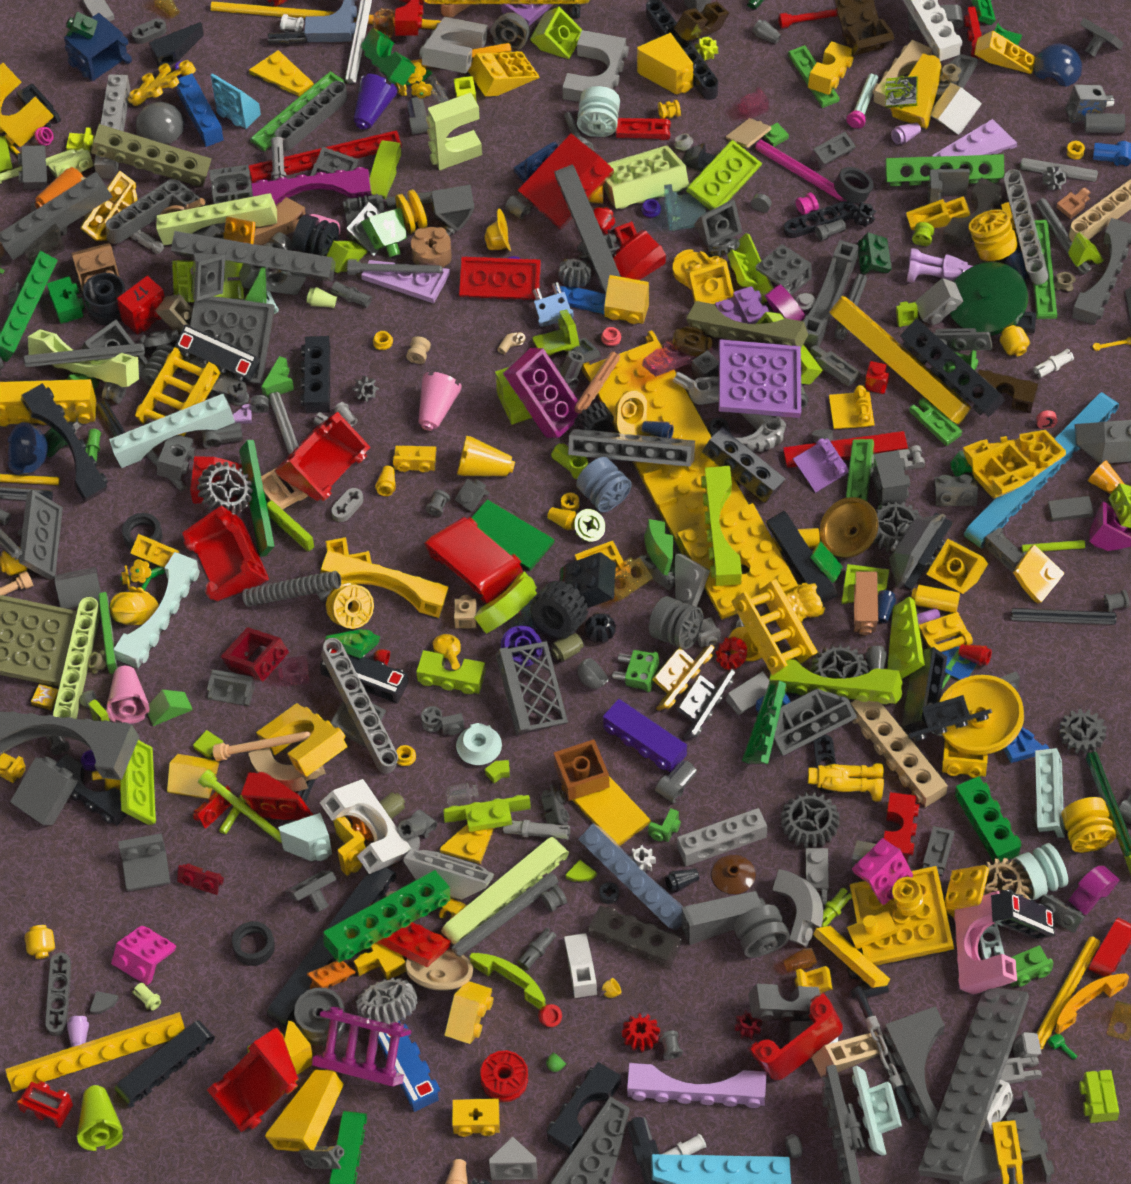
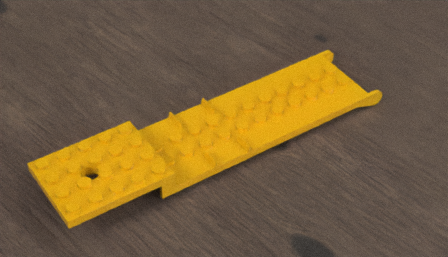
M651 330L647 332L648 336L645 337L647 344L619 354L618 363L597 396L600 402L605 403L614 418L612 424L617 433L619 431L617 429V416L615 413L616 402L625 393L635 390L641 392L647 400L646 421L669 422L674 426L672 438L695 440L694 462L690 467L632 462L671 535H673L682 555L687 554L689 559L710 570V566L714 565L713 560H709L708 548L712 547L711 542H707V529H710V526L705 524V511H708V507L703 505V494H706V488L701 487V476H705V468L719 466L702 453L711 436L685 388L673 382L676 372L656 335ZM606 359L591 365L589 361L583 363L581 370L589 382L595 377ZM646 433L642 434V436H650ZM732 476L731 495L721 510L719 523L725 540L740 555L741 564L748 566L750 571L742 574L741 584L716 586L715 578H711L710 571L704 588L721 620L737 614L731 601L745 591L752 598L759 595V590L777 579L785 594L798 587L796 580L754 504L748 505Z

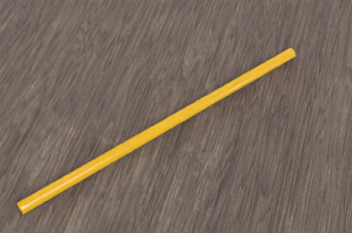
M211 2V11L278 17L287 14L288 17H301L303 19L314 16H329L336 13L332 11ZM369 15L367 24L395 26V17ZM422 19L421 29L435 30L437 24L441 21Z

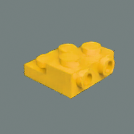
M719 256L708 258L707 263H691L689 268L685 269L694 303L700 301L715 305L716 302L733 297L734 291L727 262L723 258H719Z
M945 740L942 772L948 773L950 776L965 774L972 778L978 776L986 777L988 754H967L953 748Z

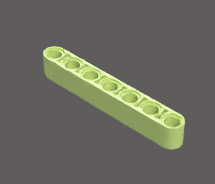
M86 597L79 603L53 712L55 717L77 718L80 697L89 667L88 659L92 654L100 620L98 602L92 597Z
M554 837L547 839L443 926L441 933L455 945L523 894L527 888L532 887L543 879L542 876L545 873L549 874L555 869L562 859L565 860L568 857L569 852Z

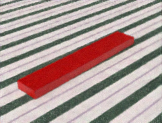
M904 431L830 441L842 460H849L851 458L853 439H873V455L908 449ZM817 443L783 447L786 467H797L793 458Z

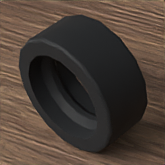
M845 167L841 169L836 178L834 189L843 199L852 203H861L866 201L872 191L873 181L864 171L854 167ZM847 181L856 184L861 189L851 186Z
M137 513L130 516L124 522L122 535L124 543L130 550H132L136 541L130 537V532L139 525L152 526L154 534L149 539L161 543L163 538L161 524L152 514Z
M250 921L240 925L232 935V947L235 957L245 965L258 966L264 964L274 953V937L266 924ZM252 933L263 935L266 939V946L263 950L254 954H248L241 950L240 943L246 935Z

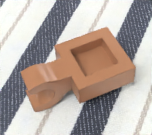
M1083 188L1076 195L1070 192L1057 203V209L1072 219L1085 208V203L1090 200L1088 195L1091 192L1086 188Z

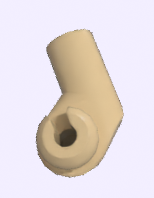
M521 332L507 334L497 348L498 352L505 355L510 347L522 345L525 341V335Z

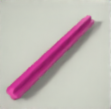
M759 140L756 143L755 149L838 200L847 201L837 194L833 182L763 140Z

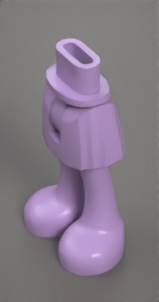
M911 248L907 282H914L916 277L921 274L932 275L954 282L961 273L972 266L968 265V262L950 255H946L945 258H938Z

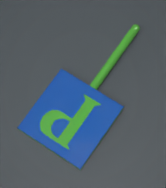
M960 646L942 652L947 656L945 674L947 675L944 678L943 687L950 677L957 680L969 677L977 665L958 655Z

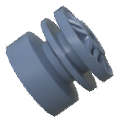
M600 457L582 470L578 476L576 487L587 498H590V502L600 512H608L627 497L632 484L607 457Z

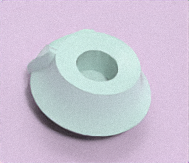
M481 723L470 724V727L460 734L456 743L459 756L465 762L473 765H484L492 762L499 755L502 747L501 738L490 725L486 726Z

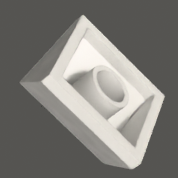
M950 83L933 107L931 117L959 135L982 103L963 88Z

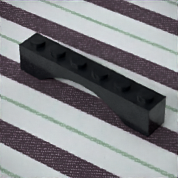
M42 383L22 394L21 402L32 418L52 427L67 443L75 463L76 477L74 486L84 502H87L106 491L108 480L103 473L98 472L96 468L97 463L92 455L88 456L83 440L76 437L75 427L70 421H66L64 417L65 412L60 404L56 405L51 389L49 387L46 388Z

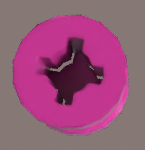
M811 192L807 193L805 197H799L795 200L796 207L802 215L819 209L817 199Z

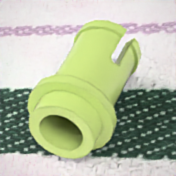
M140 983L134 988L133 994L145 1003L147 1009L155 1010L161 1004L160 996L152 993L144 983Z

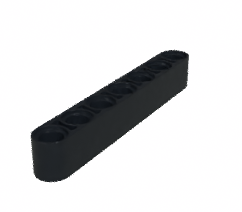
M649 0L646 3L647 21L659 37L669 33L672 34L693 63L694 86L704 99H715L718 96L717 77L690 40L686 41L681 38L679 33L674 30L677 22L660 0Z

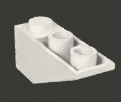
M586 933L565 936L574 997L597 995L596 978Z

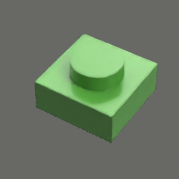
M777 122L771 126V130L763 137L771 146L775 147L789 139V134Z

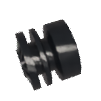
M307 214L303 215L299 219L293 234L292 251L327 256L333 241H338V224L334 222L329 223L327 220H323L320 223L317 217Z

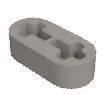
M348 489L333 505L332 516L335 521H347L362 505L363 494L360 489ZM351 496H352V497L357 496L358 499H357V500H356V499H353V500L351 501V500H350V497H351ZM343 509L345 510V514L340 513V514L338 515V512H337L338 510H339V511H343Z

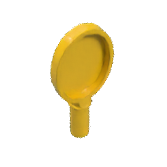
M450 634L437 636L433 641L435 653L444 654V658L449 660L452 669L457 670L460 667L456 657L461 651L460 641Z

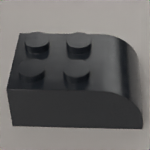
M598 552L564 565L559 571V582L563 581L566 585L571 584L575 590L578 589L580 591L579 594L585 598L584 602L587 603V608L614 599L616 563L602 552Z

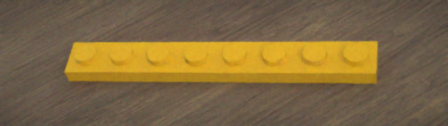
M178 1012L5 1069L12 1092L27 1088L31 1081L34 1083H38V1081L45 1082L170 1041L185 1030L181 1014Z

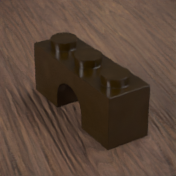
M718 1L708 3L701 13L696 8L684 11L674 30L679 33L681 38L689 41L720 30L730 13Z
M979 369L978 374L999 393H1006L1012 397L1011 409L1028 413L1032 412L1039 383ZM978 392L975 398H980L983 392Z

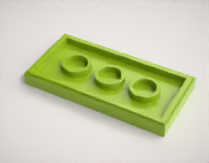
M731 140L687 187L686 191L711 211L730 201L761 167L762 163L734 140Z
M138 740L123 778L120 780L121 811L147 825H152L156 823L153 748Z

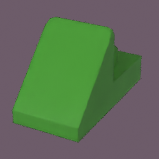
M279 356L262 385L263 396L270 398L269 395L271 393L278 392L283 394L294 390L292 379L287 377L289 368L286 358Z

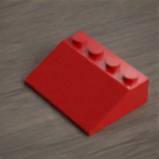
M572 133L518 190L560 230L566 226L572 219V216L557 183L554 171L573 164L588 201L614 174V169Z

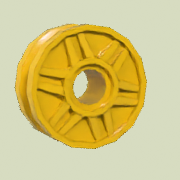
M413 189L407 191V200L402 194L396 195L397 209L401 208L407 232L409 234L415 232V223L419 228H427L426 215L417 193Z
M343 583L339 589L334 588V590H331L327 597V614L337 625L351 629L359 628L366 624L372 616L374 609L373 598L370 592L362 586ZM352 601V607L348 610V604Z

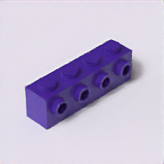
M620 699L603 716V727L606 732L619 737L625 745L632 746L638 750L639 754L644 758L653 760L662 770L666 769L671 773L687 756V744Z

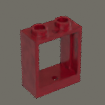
M247 627L221 655V658L230 671L240 675L251 676L255 680L263 682L287 656L289 651L280 637ZM260 645L267 647L254 663L247 661Z

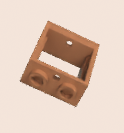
M856 572L854 580V632H859L860 635H871L872 632H876L878 623L877 572Z

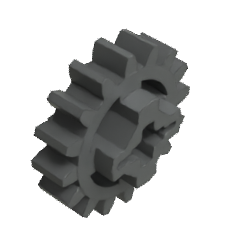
M1079 709L1077 714L1074 711H1070V716L1065 715L1063 722L1060 723L1059 737H1063L1062 744L1068 743V750L1075 748V753L1078 754L1080 750H1083L1084 754H1087L1088 749L1093 752L1096 751V746L1102 747L1103 741L1106 739L1107 726H1103V719H1097L1098 713H1095L1093 716L1090 715L1089 709L1086 713Z

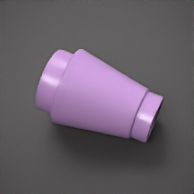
M916 122L896 126L892 130L891 136L896 144L903 145L919 134L921 128Z
M70 1017L67 1028L71 1047L86 1043L89 1028L87 1017Z

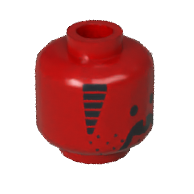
M607 207L595 208L593 212L603 236L607 235L615 224L614 214Z

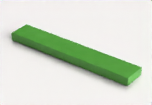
M330 71L252 136L250 141L261 150L266 151L272 146L271 138L276 137L275 132L277 128L332 82L341 81L344 83V80Z
M1035 220L1048 272V279L1045 283L1040 285L1033 283L1037 319H1057L1048 221Z

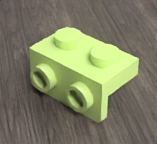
M80 149L48 166L52 174L57 178L70 167H74L79 172H82L94 165L90 152Z

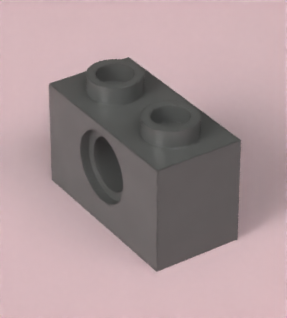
M175 435L166 440L158 459L157 475L180 481L183 473L187 474L189 468L188 461L193 459L195 448L192 447V438Z

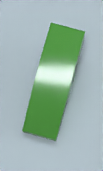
M649 519L644 534L645 546L656 567L663 575L668 576L673 559V535L665 534V522Z

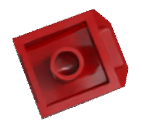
M641 230L632 236L612 255L619 274L624 278L641 280L666 264V254L662 246L646 230Z

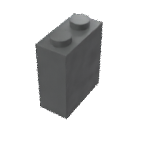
M46 756L45 758L35 757L10 802L41 824L53 825L78 780L72 777L73 773L65 768L60 769L56 766V761Z

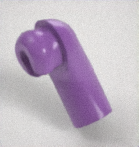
M938 609L917 614L918 625L938 619L940 617Z

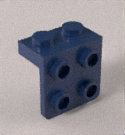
M556 142L550 143L515 166L514 172L525 183L558 148V144Z

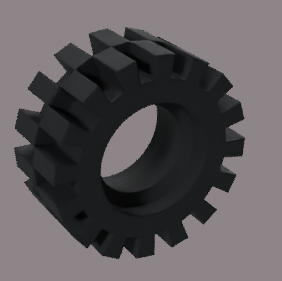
M599 402L598 404L594 403L592 407L588 406L586 410L583 409L582 413L577 415L578 418H575L574 422L580 430L604 432L603 430L608 429V425L613 423L614 418L606 404Z

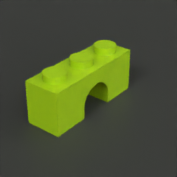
M423 650L417 668L418 682L425 686H441L445 690H461L465 694L480 693L486 673L484 662L464 659L462 666L458 670L448 671L444 668V654Z

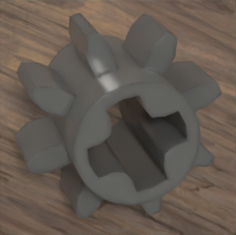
M1060 166L1047 167V171L1042 173V184L1048 185V190L1062 189L1061 185L1066 183V172L1061 171Z
M365 375L362 376L361 380L355 379V387H352V390L357 392L355 397L358 399L362 397L366 402H368L370 397L375 398L374 394L379 389L374 386L376 380L373 378L368 380V377Z

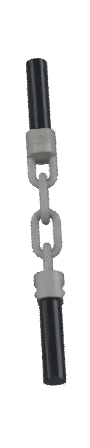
M858 986L853 991L864 1014L866 1026L872 1038L876 1041L881 1060L890 1075V1083L893 1090L897 1092L908 1120L914 1119L917 1116L905 1091V1084L901 1074L897 1073L893 1057L886 1047L876 1016L872 1013L861 986ZM878 1030L879 1035L875 1036L873 1031ZM887 1054L891 1061L889 1065H887L886 1060L884 1058V1056H886Z

